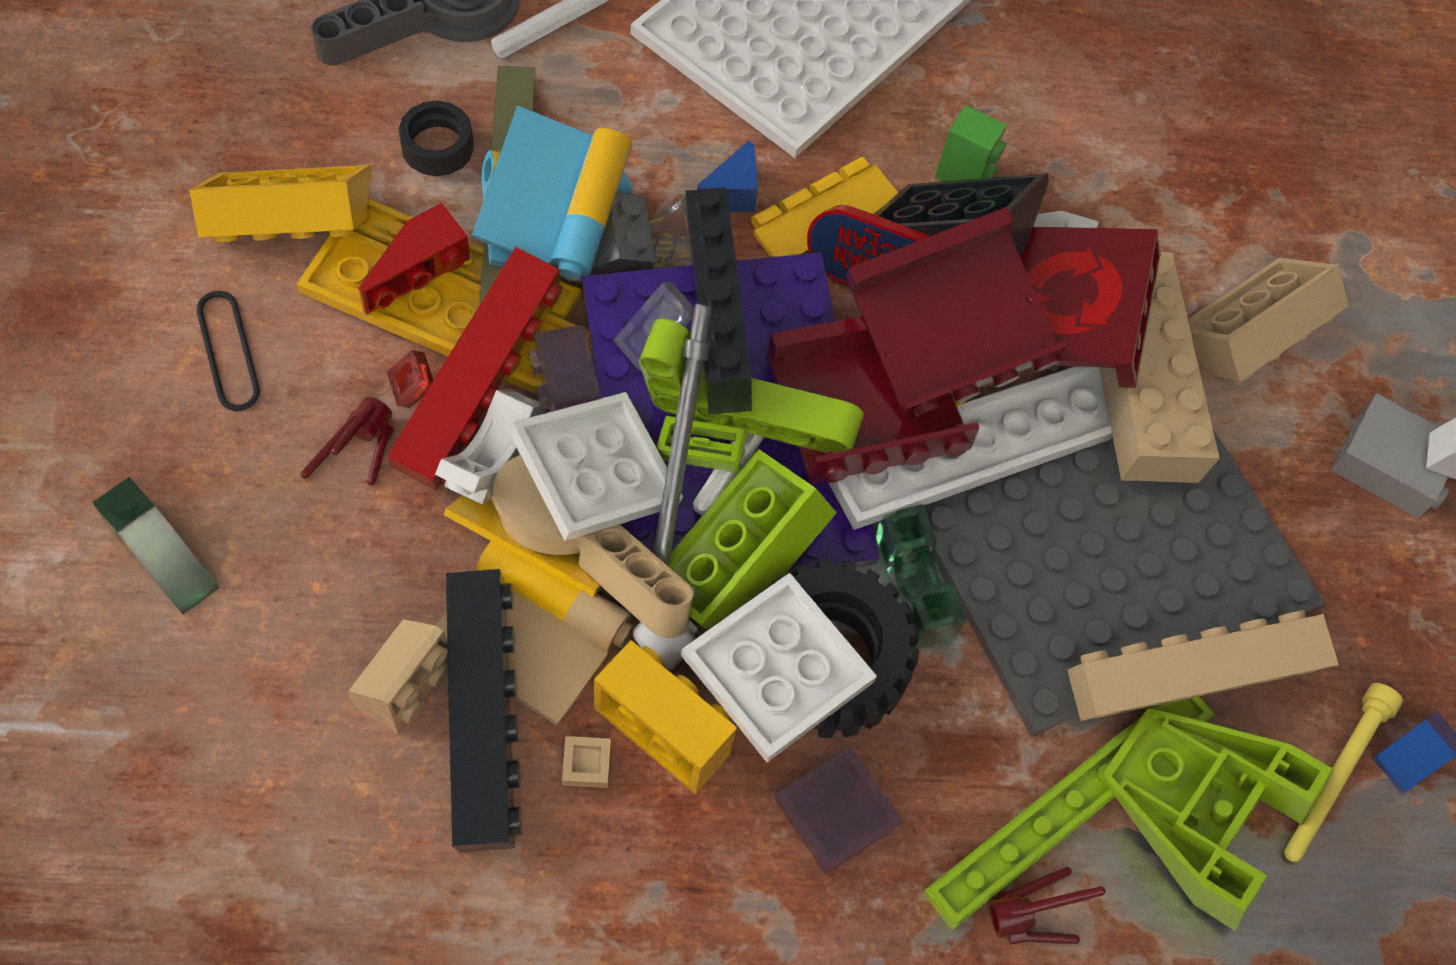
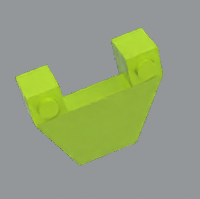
M1148 707L1103 772L1101 778L1193 905L1236 931L1259 894L1267 875L1228 852L1260 800L1302 824L1322 792L1333 768L1292 744Z

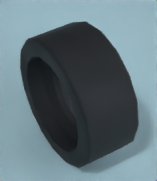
M443 101L423 102L412 107L402 117L398 128L402 154L411 168L421 174L431 176L450 175L462 169L471 159L474 149L471 122L465 112L459 107ZM432 127L449 128L459 135V139L454 145L442 150L423 149L414 143V138L421 131Z

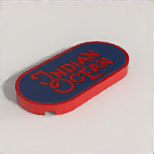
M837 205L824 210L811 222L807 233V246L809 253L822 252L826 276L849 286L847 274L850 267L930 236L848 205Z

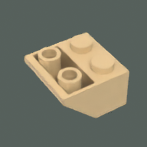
M403 619L348 692L353 705L397 734L406 723L408 725L413 724L424 708L425 702L423 699L432 687L439 688L448 677V650L444 630L435 625Z

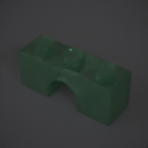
M924 505L905 508L884 515L875 536L892 584L900 592L898 595L899 604L907 602L913 612L909 624L918 626L920 639L916 648L921 649L956 640L967 620L952 581L941 583L937 574L934 561V549L937 540Z

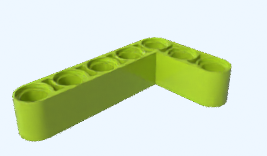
M657 319L653 322L640 356L639 364L652 402L658 408L676 415L686 357L682 356L684 340L690 337V332L677 322ZM702 367L694 420L747 428L749 434L824 453L829 451L836 453L853 449L864 416L863 411L858 406L843 400L751 378L752 411L709 415L704 368Z

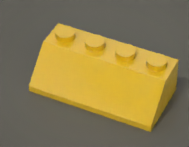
M370 165L218 173L189 190L198 237H214L215 242H230L239 239V235H252V239L256 241L273 239L280 233H290L293 239L312 237L315 235V232L329 231L331 237L351 235L354 233V229L366 221L371 167Z

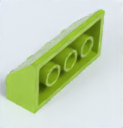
M760 449L741 469L670 555L668 567L686 581L693 590L689 618L705 631L714 627L769 588L782 574L785 575L837 513L815 487Z

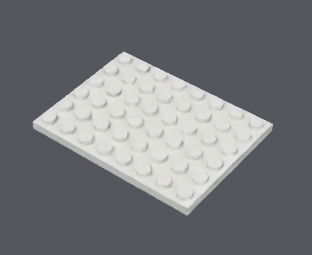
M660 0L631 24L630 34L792 157L796 158L972 0Z

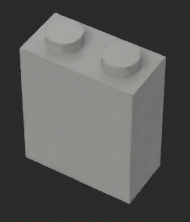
M1377 393L1360 411L1330 469L1332 472L1416 518L1421 517L1430 507L1436 510L1442 504L1449 492V488L1444 486L1447 478L1451 479V477L1426 469L1429 434L1439 426Z

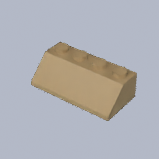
M1278 258L1188 318L1197 361L1211 376L1229 379L1233 382L1244 381L1266 363L1279 358L1286 349L1295 343L1305 340L1308 334L1315 329L1331 322L1334 316L1349 307L1339 265Z

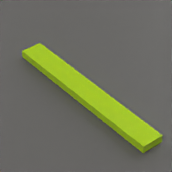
M1200 697L1152 707L1204 722L1209 721L1215 715ZM1140 718L925 889L923 892L924 896L952 930L1115 798L1101 777Z

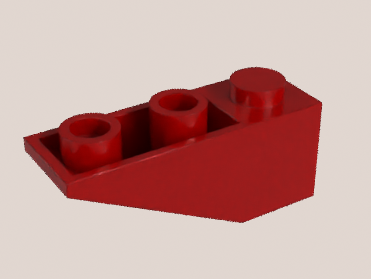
M442 203L407 220L359 286L358 291L362 309L366 315L377 309H384L390 306L395 299L412 290L422 289L434 278L448 271H455L466 261L470 260L468 236Z

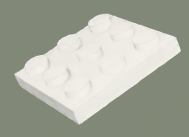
M626 392L512 422L509 433L564 541L660 512L667 466Z
M790 573L682 648L681 651L683 659L766 762H769L873 684L877 677Z

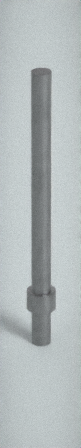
M695 304L690 337L684 340L682 356L686 357L653 550V554L667 566H669L703 362L704 360L708 361L711 343L707 342L713 307Z

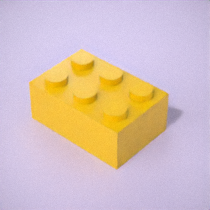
M630 640L594 679V710L696 795L730 756L737 727L733 724L734 721L723 707L715 703L711 706L698 696L699 691L688 678L680 674L675 677L663 667V660L654 650L647 646L640 648Z

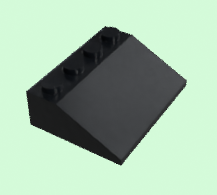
M1048 173L908 184L874 215L933 236L1008 207L1014 221L1009 233L1020 256L1026 250L1049 182Z

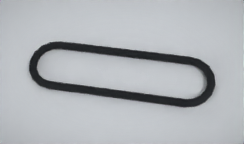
M212 291L205 294L199 300L197 316L217 396L220 403L227 409L233 411L245 410L257 402L260 390L238 304L229 293ZM214 297L226 298L231 303L253 386V395L244 404H231L224 397L203 314L204 304Z

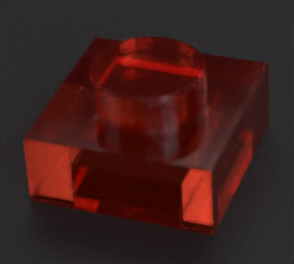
M411 350L387 371L394 398L399 407L410 409L423 398L433 382L425 352Z

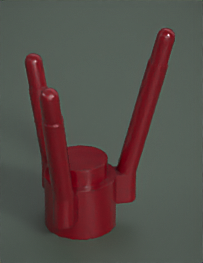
M365 397L356 411L351 413L346 423L303 469L300 474L301 477L304 479L308 478L330 453L338 455L354 435L365 441H372L374 437H377L378 441L367 479L369 485H374L380 470L387 441L394 431V428L388 424L392 417L391 409L376 398Z
M1065 867L1015 890L998 893V899L991 900L989 903L995 933L998 938L1008 936L1010 945L1023 942L1078 944L1080 942L1078 935L1028 931V927L1035 926L1036 912L1103 896L1106 893V889L1099 886L1031 902L1029 898L1021 899L1070 876L1072 870L1069 867Z

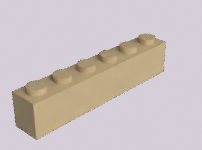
M1301 610L1278 616L1280 623L1267 625L1266 618H1261L1239 624L1241 631L1228 633L1227 627L1222 626L1200 632L1202 639L1189 641L1187 634L1162 639V647L1148 649L1147 642L1122 647V655L1108 658L1106 650L1080 656L1082 664L1067 670L1080 721L1309 674L1337 666L1339 664L1324 614L1306 618L1305 611Z

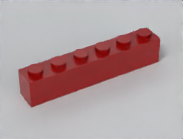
M518 247L514 248L388 453L387 458L393 468L435 491L441 481L446 483L445 479L435 475L441 459L458 455L462 446L468 447L480 429L477 421L484 410L488 411L496 390H500L498 387L505 375L511 377L518 368L522 358L519 352L526 340L531 343L536 338L542 326V320L539 318L545 308L549 307L552 309L557 303L563 287L560 286L559 269Z

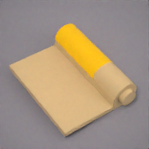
M491 540L479 559L477 571L500 569L505 583H512L514 609L506 610L507 626H514L516 642L515 653H508L509 670H515L517 677V697L512 698L558 726L616 646L623 648L630 639L635 628L630 623L632 613L599 593H596L594 596L589 595ZM446 612L436 626L444 630L447 642Z

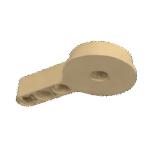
M521 455L509 460L499 469L493 481L492 499L499 513L501 525L511 538L520 545L540 553L568 555L580 552L578 566L654 634L664 638H676L686 631L693 600L692 588L619 524L564 541Z

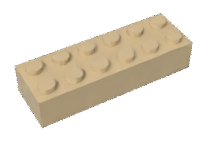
M1161 252L1136 388L1119 387L1115 368L1099 367L1121 480L1199 483L1220 458L1173 253Z

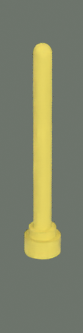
M1372 683L1362 698V711L1364 715L1334 764L1322 792L1303 823L1297 827L1284 850V855L1288 861L1298 862L1302 859L1379 724L1394 718L1403 703V698L1393 688L1381 683Z

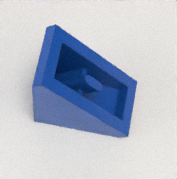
M747 141L697 185V190L726 187L729 212H755L758 184L755 146L750 141Z
M1436 711L1372 759L1403 794L1456 757V732Z

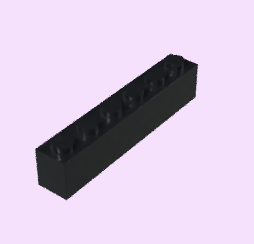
M722 187L686 190L687 225L696 304L713 307L707 342L711 343L709 359L703 362L708 413L711 415L752 411V379L727 189Z
M500 569L446 573L452 847L459 853L515 848L514 835H522L521 807H513V788H520L521 785L519 760H512L511 743L519 741L517 714L510 715V698L517 697L516 671L509 670L508 653H515L516 650L514 626H507L506 610L514 609L512 583H505Z

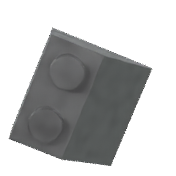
M616 193L590 275L653 268L656 258L644 195ZM582 276L580 277L579 280H571V279H567V278H565V277H564V280H565V281H573V282H582Z

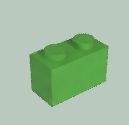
M965 105L948 132L935 178L941 181L993 178L998 170V166L995 164L999 161L1007 145L1006 142L1002 141L1007 125Z

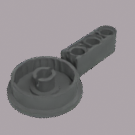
M359 0L317 17L312 22L311 32L318 59L326 65H339L421 32L432 33L441 38L459 42L479 41L492 37L503 31L513 21L518 12L520 0Z

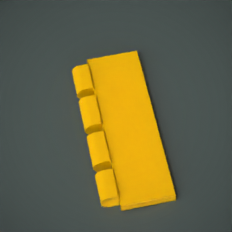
M860 157L840 168L839 174L834 171L810 184L809 190L803 188L779 201V208L776 205H772L752 216L751 222L756 229L753 235L770 257L809 253L807 246L809 226L814 218L824 210L837 205H848L875 214L898 192L876 164L870 167L864 157Z
M462 495L445 508L444 516L490 541L494 540L589 595L594 596L602 588L601 585L578 566L580 552L568 555H552L530 550L517 543L501 525L499 513L494 506L492 498L480 504Z

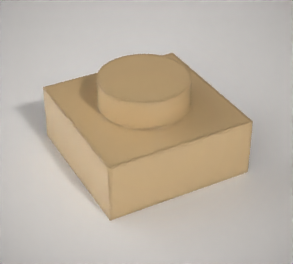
M565 736L562 786L608 788L611 739Z

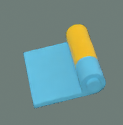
M517 106L471 237L510 252L515 247H518L559 269V274L567 279L579 280L581 276L590 275L632 148L631 139L625 134L610 128H598L591 135Z

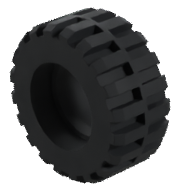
M831 560L817 561L815 569L810 570L807 564H803L793 568L792 571L794 579L828 619L850 626L864 639L871 655L870 668L877 675L873 684L814 727V729L819 730V738L832 739L836 730H842L844 737L858 735L862 726L870 730L878 725L884 715H890L898 705L913 677L912 673L919 657V650L916 648L920 639L918 626L909 624L913 612L907 602L899 604L897 601L900 592L891 583H888L886 586L879 583L880 575L870 569L867 570L866 574L855 570V563L843 561L842 567H832ZM782 574L779 578H777V579L772 583V585H773L774 583H776L777 581H779L781 578H783V577L786 576V575H783V574Z

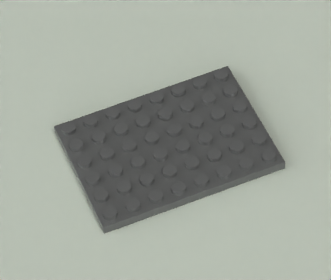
M1214 430L1220 459L1199 483L1121 480L1112 437L1111 440L943 498L913 511L911 516L913 522L1031 737L1079 716L1067 670L1082 664L1080 658L1082 655L1106 650L1108 658L1122 655V647L1147 642L1148 649L1162 647V639L1187 634L1189 641L1202 639L1200 632L1222 626L1227 627L1228 633L1241 631L1239 624L1261 618H1266L1267 625L1280 623L1278 616L1304 610L1305 614L1308 615L1319 610L1325 604Z

